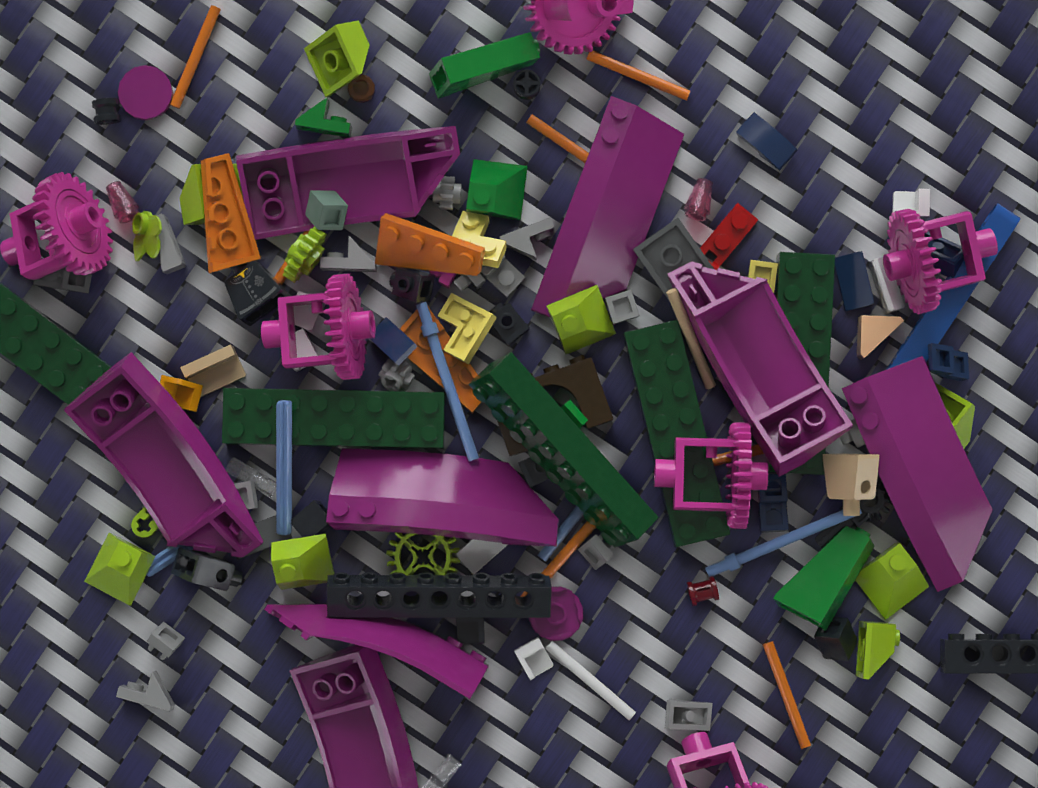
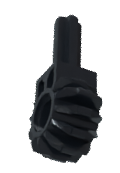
M877 480L876 502L872 507L865 506L863 501L860 500V509L862 511L860 516H855L824 529L815 537L816 543L822 549L846 526L851 527L854 525L855 527H860L864 522L870 523L872 513L875 519L880 521L882 516L879 510L884 513L890 512V509L884 506V502L892 503L890 498L884 497V494H887L886 489H880L883 485L882 480Z

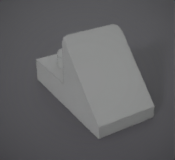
M551 217L502 235L500 240L506 241L507 248L537 260L530 240L535 238L536 242L551 237L550 232L554 231L555 227Z
M350 236L348 258H344V253L329 252L327 257H320V268L322 271L377 272L376 264Z
M503 256L499 268L482 265V271L480 272L506 298L526 278L506 260L505 256Z
M157 671L151 673L147 690H143L144 685L128 681L127 685L123 684L118 688L116 695L118 698L169 712L174 709L175 704Z
M668 699L664 729L710 731L713 703Z

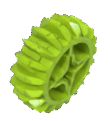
M395 532L400 541H389V544L395 546L396 549L395 551L389 550L386 552V555L394 556L395 561L387 562V566L396 565L397 570L392 571L390 574L399 572L405 575H413L421 567L429 568L436 575H446L448 571L451 573L458 572L456 568L451 567L452 563H460L459 558H452V553L460 551L459 547L453 549L450 547V544L456 542L455 537L447 541L445 536L432 535L436 538L426 547H420L410 539L417 534L407 533L403 535L402 533ZM441 543L446 551V563L443 569L434 560V552ZM404 545L413 554V561L406 570L401 562V551ZM433 546L428 558L434 567L429 563L425 565V562H423L422 565L418 564L414 568L419 556L413 547L417 550L422 549V552H424V549L429 550Z

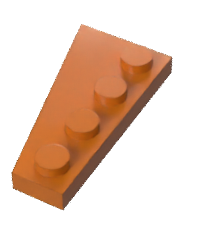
M227 153L202 160L201 174L208 273L261 259L230 154Z
M385 213L380 220L375 264L478 276L482 271L485 247Z
M429 308L432 320L436 322L439 329L437 335L460 403L473 413L482 402L474 396L473 389L468 384L478 374L470 363L468 365L444 351L450 336ZM416 309L400 328L418 346L407 359L444 389L427 337H423L420 328L423 325Z

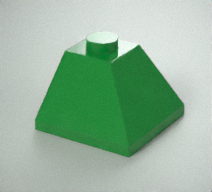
M474 159L469 183L467 212L521 220L528 166Z

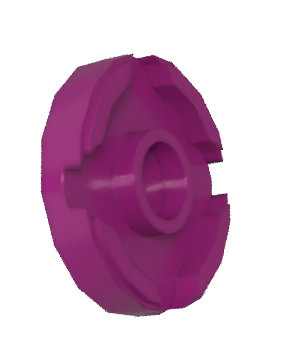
M143 65L134 67L124 75L119 84L118 96L120 104L128 114L136 119L147 121L166 113L173 98V88L164 72L156 67Z
M552 586L551 617L529 618L533 630L541 637L550 641H562L572 637L579 629L583 620V607L579 598L571 590L561 586Z

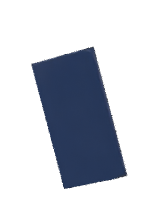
M930 232L925 233L924 237H931ZM944 238L928 242V247L936 248L934 252H931V257L939 259L938 262L933 264V267L940 269V274L954 278L964 261L962 247Z
M858 251L836 257L835 270L845 311L872 306L874 299L863 252Z

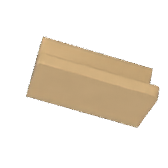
M228 345L180 367L184 377L190 382L203 385L200 398L246 377L245 370L232 345Z

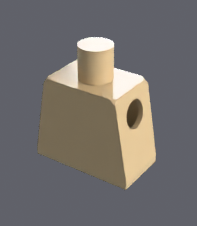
M823 454L827 496L829 499H843V516H860V500L873 499L876 494L879 454Z

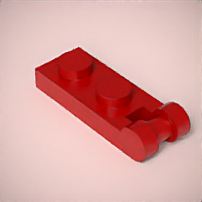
M739 203L733 207L700 247L704 255L709 251L717 257L713 262L709 261L715 270H718L758 221L755 216Z

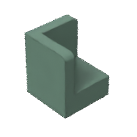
M310 190L305 214L317 230H343L348 205L336 191Z

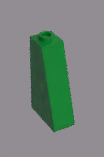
M529 32L441 58L429 73L437 98L454 94L532 66L540 58V46L537 40L533 39L532 33Z
M846 526L775 594L773 599L777 605L826 631L875 547L870 538L871 535L859 527H856L854 530Z

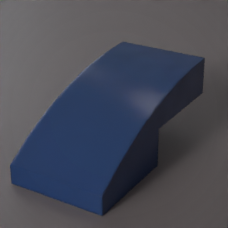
M755 112L736 131L738 137L757 150L763 159L779 171L798 151L782 134Z
M387 317L376 327L375 338H370L398 366L418 347Z
M928 344L929 371L931 373L957 381L969 379L968 352L955 351L953 346Z
M786 473L780 477L777 474H768L767 490H758L760 533L785 532L789 530Z

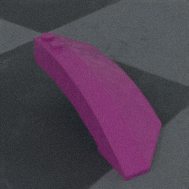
M613 96L610 97L531 311L551 318L546 307L547 305L595 285L598 286L603 299L626 291L638 260V256L633 249L645 241L684 133L637 105Z
M456 126L355 136L237 155L236 163L244 204L255 240L313 229L314 225L305 214L310 190L336 191L348 205L344 225L379 221L385 213L399 218L416 217L425 201L433 193L447 170L460 155Z
M689 262L667 274L672 287L676 288L695 335L743 421L750 424L751 434L779 477L801 466L853 428L852 422L824 382L796 336L767 282L768 279L760 277L753 279L740 276L739 272L718 268V270L702 267V264L696 262Z
M132 352L113 365L65 407L64 411L106 455L136 493L166 539V546H191L193 550L210 553H216V551L229 552L231 556L242 558L263 543V539L238 490L210 445L169 392Z
M921 356L843 387L842 391L869 453L879 454V476L937 592L965 580L968 568L976 553L993 509L956 433L925 359Z
M342 448L329 494L326 522L335 530L411 533L474 539L510 545L557 547L559 519L509 462L483 458L468 461L467 456L350 448Z
M327 604L267 605L264 609L270 615L280 619L279 622L294 632L296 630L302 633L300 637L306 641L318 637L342 641L378 651L426 672L471 699L489 667L485 663L487 659L485 656L474 650L471 653L461 649L463 644L455 638L448 636L446 640L420 626L398 618L327 617Z
M353 645L290 670L320 750L329 788H419L403 720L377 651Z

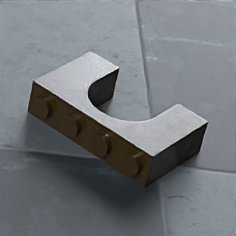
M581 355L569 360L570 365L559 368V365L556 364L543 369V375L534 377L542 387L557 386L570 392L576 399L581 413L588 419L585 423L587 430L614 420L592 357L585 359V356ZM497 421L509 456L512 457L526 452L527 449L511 437L510 430L503 423Z

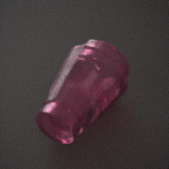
M697 179L684 205L686 217L697 221H705L706 217L710 215L713 185L710 180Z
M120 181L109 184L106 190L114 218L118 219L122 224L132 221L135 214L139 213V205Z

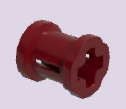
M710 576L709 580L697 583L687 582L692 606L697 605V602L712 598L715 601L719 600L714 576Z

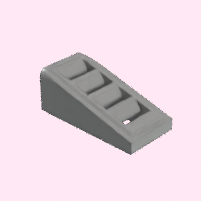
M161 213L156 215L162 224V231L158 235L160 239L161 269L163 273L170 274L185 268L186 263L168 217Z

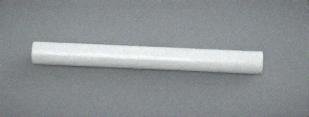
M551 641L545 649L625 718L630 720L636 712L555 642Z

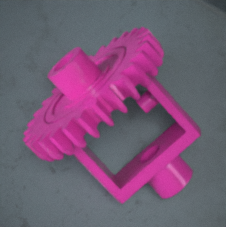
M530 0L531 4L523 8L524 10L532 11V14L525 19L526 21H535L530 30L531 32L540 31L536 39L539 41L546 39L545 47L552 48L554 46V52L564 51V54L572 55L574 52V54L580 55L583 54V51L592 52L593 46L601 47L602 42L600 38L602 40L610 39L606 30H616L611 21H620L621 18L617 15L632 13L634 0Z
M61 172L45 178L34 190L36 194H34L32 200L35 202L9 213L13 236L1 242L0 252L3 259L9 265L15 266L19 264L20 275L27 279L37 280L65 267L68 272L73 271L75 275L81 274L85 276L101 270L107 266L106 262L111 259L109 254L113 250L109 245L113 243V240L108 234L112 233V230L105 225L109 222V219L102 216L105 210L98 207L99 199L94 200L92 198V189L86 191V183H79L77 176L72 178L70 173L64 175ZM39 219L42 223L35 227V220ZM36 230L45 231L40 240H49V245L46 246L45 250H49L50 256L41 259Z
M911 209L891 213L892 216H889L890 222H888L889 230H887L890 238L887 239V242L891 249L888 250V254L883 256L884 270L890 281L897 280V286H901L900 293L904 295L905 303L909 304V308L913 309L914 313L922 314L935 310L940 304L939 300H941V295L938 293L981 282L986 279L981 258L996 255L998 244L991 228L975 231L970 212L964 211L928 221L920 219V214ZM956 223L968 275L942 281V279L935 278V274L940 273L941 270L935 269L933 264L938 262L939 259L931 257V252H934L936 248L928 247V242L942 238L940 227ZM929 231L931 237H924V234Z
M350 274L331 276L325 286L328 290L324 293L279 297V320L263 321L261 337L266 349L281 347L282 365L284 368L333 365L335 366L334 371L337 372V376L343 380L358 379L363 375L362 371H364V363H366L364 356L366 354V339L375 338L376 324L373 312L371 310L363 311V307H361L359 289L356 288V281H353V276H350ZM322 303L329 305L330 308L323 311ZM311 305L312 314H329L330 319L323 323L330 325V331L325 332V335L331 336L332 341L328 342L326 346L334 347V350L328 355L297 358L294 306Z
M744 422L732 423L729 427L730 436H728V439L675 437L674 460L655 459L654 487L673 488V510L727 511V524L730 528L746 529L749 518L751 490H767L768 463L751 461L752 440L750 424ZM684 446L706 447V458H717V447L732 449L731 453L726 454L728 458H732V463L726 464V467L731 468V474L725 476L731 479V484L725 486V488L731 489V494L725 496L726 499L731 500V503L683 502Z
M698 732L685 737L681 741L685 755L672 758L667 763V770L674 788H687L683 777L684 773L728 762L736 783L735 788H768L762 783L757 784L753 782L750 785L734 742L712 748L706 732Z

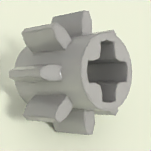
M444 176L441 183L433 191V203H440V210H453V204H460L462 184H455V177Z
M388 359L379 373V376L382 377L381 382L383 386L389 391H398L401 388L405 392L415 377L411 373V365L405 360L398 366L395 362Z

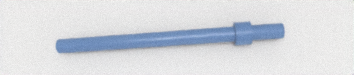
M423 302L416 305L423 325L420 328L423 337H427L468 461L478 459L479 456L437 335L439 333L438 326L432 320L427 303Z
M843 510L739 554L735 552L724 557L725 560L706 567V572L709 577L727 570L732 572L741 568V564L855 516H843Z

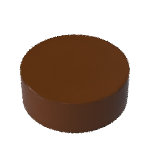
M363 74L348 83L350 97L358 103L370 101L375 94L373 80Z

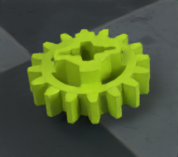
M315 226L313 229H310L308 234H300L287 252L288 254L284 261L288 265L284 269L283 276L293 283L299 281L304 274L309 276L311 271L320 262V257L325 250L322 244L326 240L327 234L317 230Z

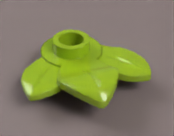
M149 211L136 213L132 221V231L136 234L133 241L135 261L139 262L145 253L155 259L160 252V239L158 235L162 231L161 221L158 216L152 215Z

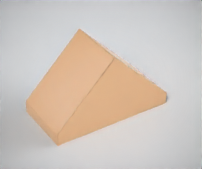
M861 315L858 317L857 357L860 360L864 359L904 320L896 316Z

